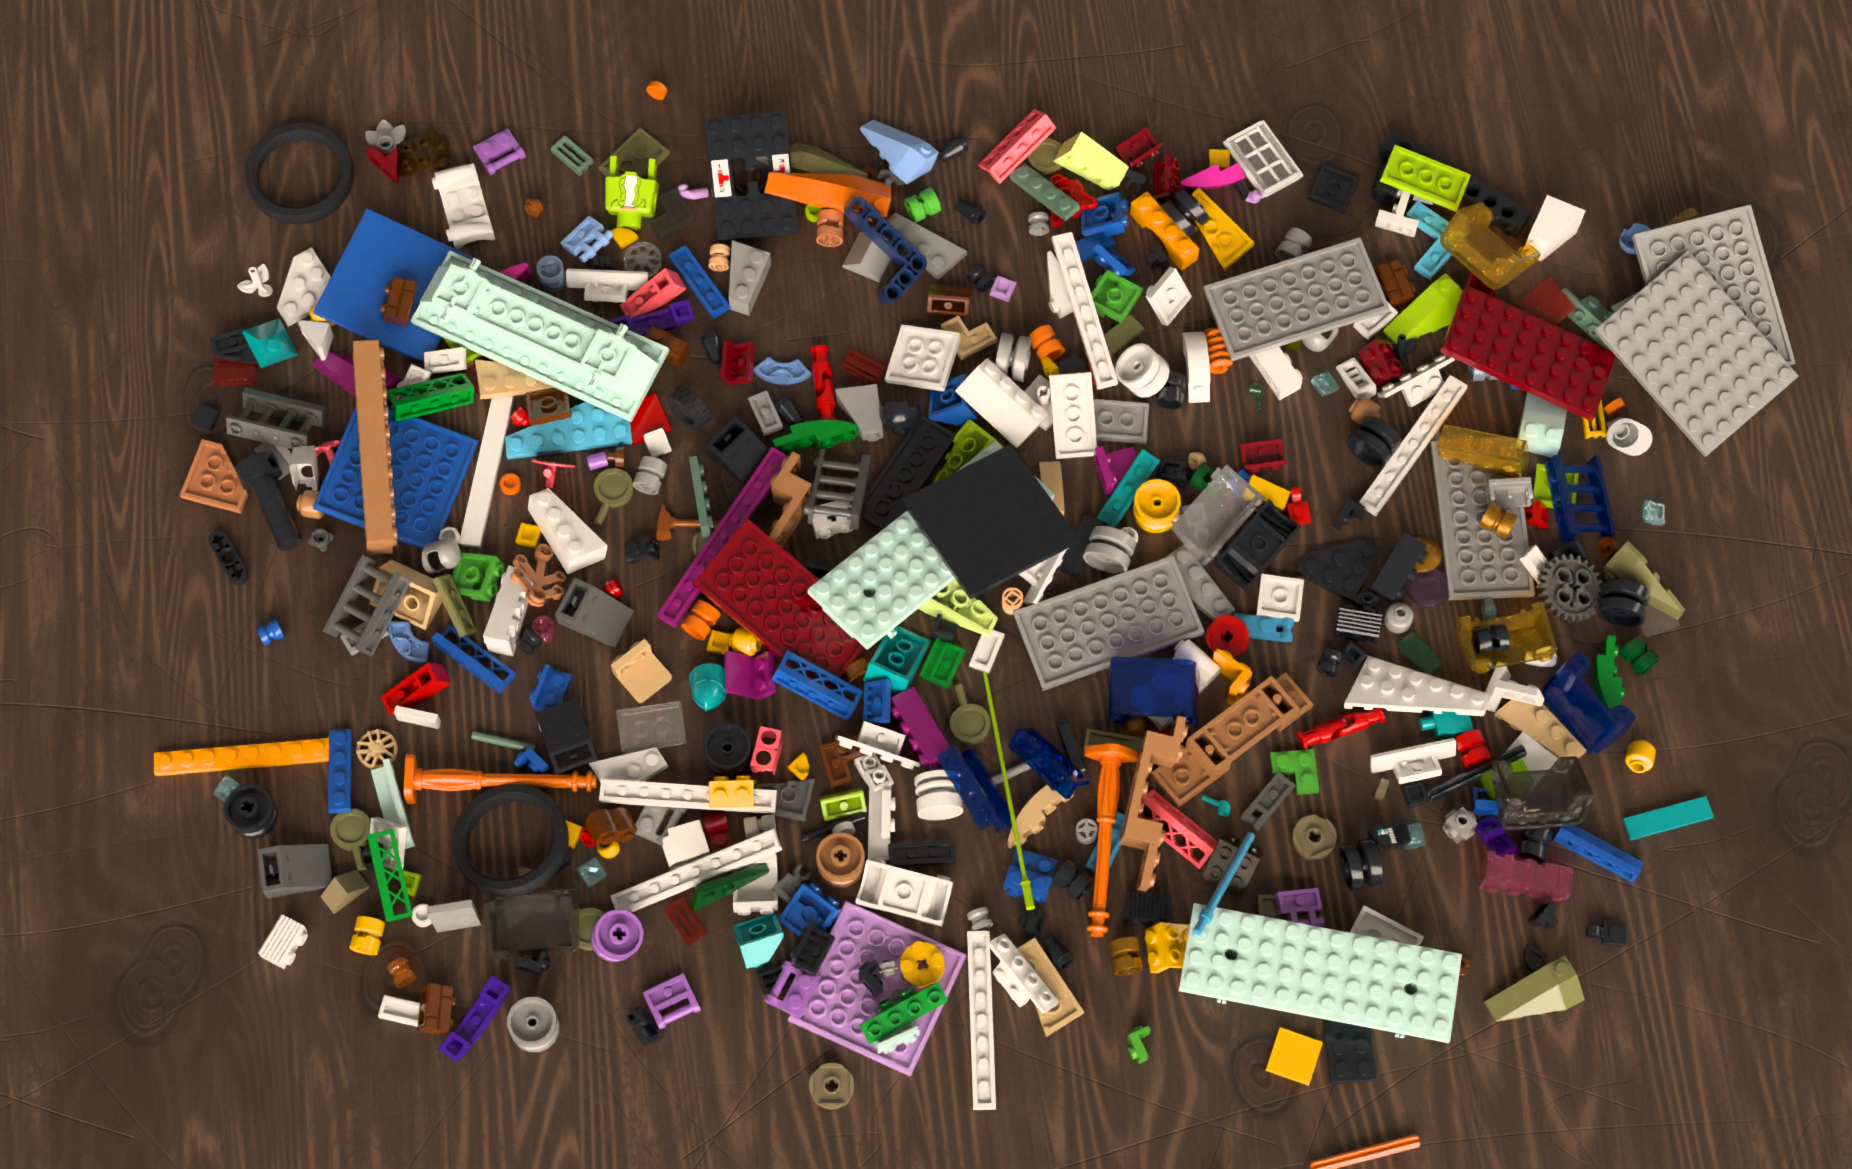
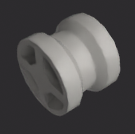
M1034 212L1028 216V222L1031 224L1029 226L1030 234L1042 236L1049 232L1047 213Z
M1087 818L1080 820L1076 825V839L1086 845L1093 843L1097 837V824Z
M987 907L977 908L967 914L968 920L972 922V931H984L993 926L992 919L988 917L989 911Z

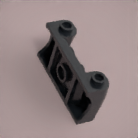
M1270 499L1264 505L1260 503L1252 513L1255 516L1225 551L1220 549L1213 557L1216 560L1213 565L1244 591H1247L1302 527L1300 524L1285 517Z

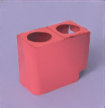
M760 726L750 763L752 772L772 771L775 775L783 746L782 731ZM768 737L776 739V741L771 745H766L761 739ZM758 752H769L771 761L767 765L758 764L756 761Z

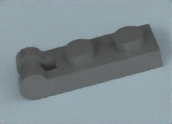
M1278 771L1242 814L1240 819L1245 823L1249 822L1253 825L1252 828L1258 832L1295 788V784ZM1255 811L1261 814L1259 819L1253 815Z

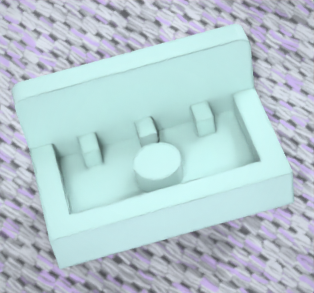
M912 1021L874 1042L878 1054L884 1052V1054L890 1053L896 1049L897 1045L903 1042L905 1045L917 1040V1036H919V1028Z

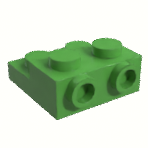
M1108 269L1104 275L1098 277L1094 291L1090 290L1097 315L1103 318L1107 315L1120 323L1124 322L1143 292V288Z
M461 552V560L454 568L452 579L459 594L469 596L472 600L490 602L492 596H495L498 592L497 581L505 571L504 563L496 556Z

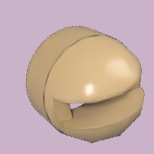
M1193 452L1188 456V464L1191 469H1198L1201 463H1206L1207 461L1204 454L1200 452Z

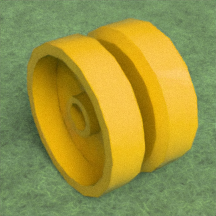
M1154 479L1143 483L1137 489L1133 504V518L1139 527L1150 533H1163L1174 526L1179 516L1181 505L1180 494L1176 487L1168 481Z

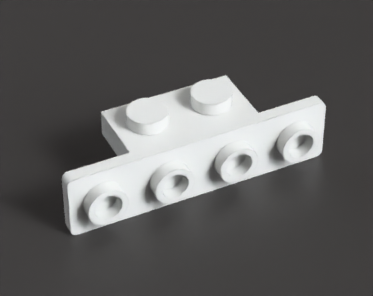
M566 269V286L568 288H585V301L626 302L628 290L637 291L648 282V272Z
M1445 354L1434 358L1433 363L1429 365L1423 364L1416 368L1417 371L1415 373H1407L1399 377L1400 381L1384 385L1382 391L1378 392L1377 395L1381 398H1387L1401 390L1408 407H1413L1438 393L1444 384L1438 369L1455 361V359Z
M1066 550L1019 574L1032 585L1023 600L1024 604H1037L1042 599L1043 592L1052 581L1056 568L1062 563V557Z
M863 721L857 742L838 735L835 737V740L840 741V746L851 749L853 745L860 748L859 752L872 756L873 752L880 754L881 760L890 763L893 762V759L901 761L900 766L913 770L914 766L920 767L921 764L899 756L906 735Z
M1454 738L1371 755L1370 770L1372 773L1393 769L1399 784L1441 776L1442 769L1438 760L1456 755V741Z
M891 785L874 792L869 787L868 860L873 861V858L889 861L888 844H890V832H895V819H891V811H895V798H891Z
M1002 934L988 943V946L1001 961L992 973L1019 1007L1025 1005L1029 999L1033 1001L1041 1013H1045L1057 1006L1059 1001L1006 934Z

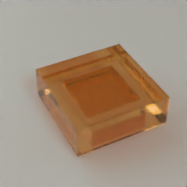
M861 658L846 667V676L850 682L866 673L868 663L865 658Z

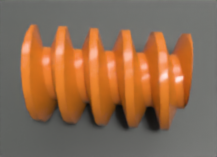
M1209 328L1204 331L1208 347L1210 373L1222 374L1228 370V367L1232 366L1233 361L1229 357L1219 328Z

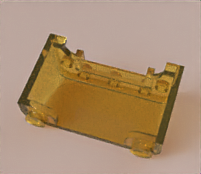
M1480 202L1459 209L1443 231L1440 242L1451 255L1489 288L1497 290L1507 285L1538 260L1541 253L1531 245L1521 247L1518 252L1512 249L1488 228L1492 222L1493 214L1484 203Z
M1544 603L1532 604L1533 609L1531 611L1525 612V609L1520 610L1518 615L1481 622L1479 618H1475L1472 622L1470 616L1459 617L1455 634L1471 670L1477 673H1485L1493 668L1536 660L1544 662L1552 659L1557 651V645ZM1504 623L1509 633V650L1494 652L1492 650L1490 654L1477 655L1472 643V629L1481 626H1487L1489 629L1493 624Z

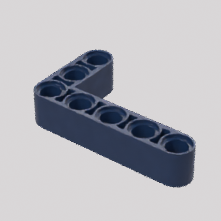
M855 197L844 205V214L899 266L878 292L880 302L889 305L898 301L925 270L927 261L865 199ZM853 204L857 205L858 212L854 211ZM868 218L873 221V227L868 224ZM883 232L888 235V241L883 238ZM898 246L902 248L903 255L897 251ZM912 260L917 263V269L913 267ZM900 275L905 278V284L900 281ZM887 290L893 293V298L888 296Z

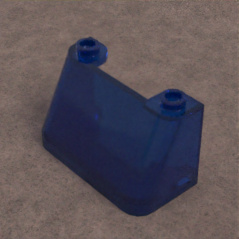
M1580 650L1571 656L1544 685L1542 695L1545 702L1587 752L1598 754L1625 736L1636 717L1630 709L1623 705L1614 706L1610 710L1606 708L1582 678L1588 672L1590 662Z
M1111 658L1109 670L1110 721L1122 724L1130 719V715L1173 717V720L1177 716L1186 717V725L1196 724L1200 673L1197 663L1187 659Z

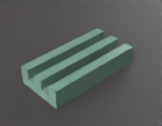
M563 136L551 147V152L579 176L582 175V171L588 169L589 165L592 166L594 164L593 159L566 136ZM565 143L582 159H584L585 162L583 163L580 159H578L571 151L564 147L563 144ZM558 148H559L562 152H564L569 158H571L576 164H574V163H573L570 159H568L563 153H561V152L558 150Z

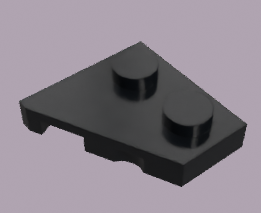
M250 326L209 338L216 359L259 365L242 333L244 330L250 329Z

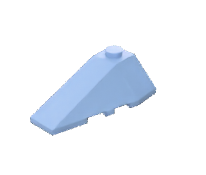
M875 120L861 126V132L872 146L878 148L880 151L879 156L887 160L892 173L906 184L932 170L939 152L926 141Z

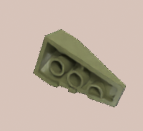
M796 142L789 147L792 173L851 174L868 178L867 173L817 146Z
M1627 541L1605 565L1602 572L1606 581L1622 579L1643 585L1650 592L1648 605L1679 620L1685 611L1684 607L1670 589L1661 586L1659 575L1656 572L1651 573L1645 565L1648 561Z
M1564 955L1488 999L1484 1004L1495 1022L1524 1016L1565 1011L1585 999L1578 976Z

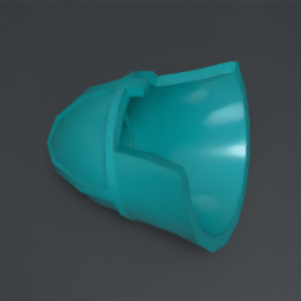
M707 663L695 667L690 672L688 680L692 699L705 711L718 707L728 694L725 691V668L717 664Z

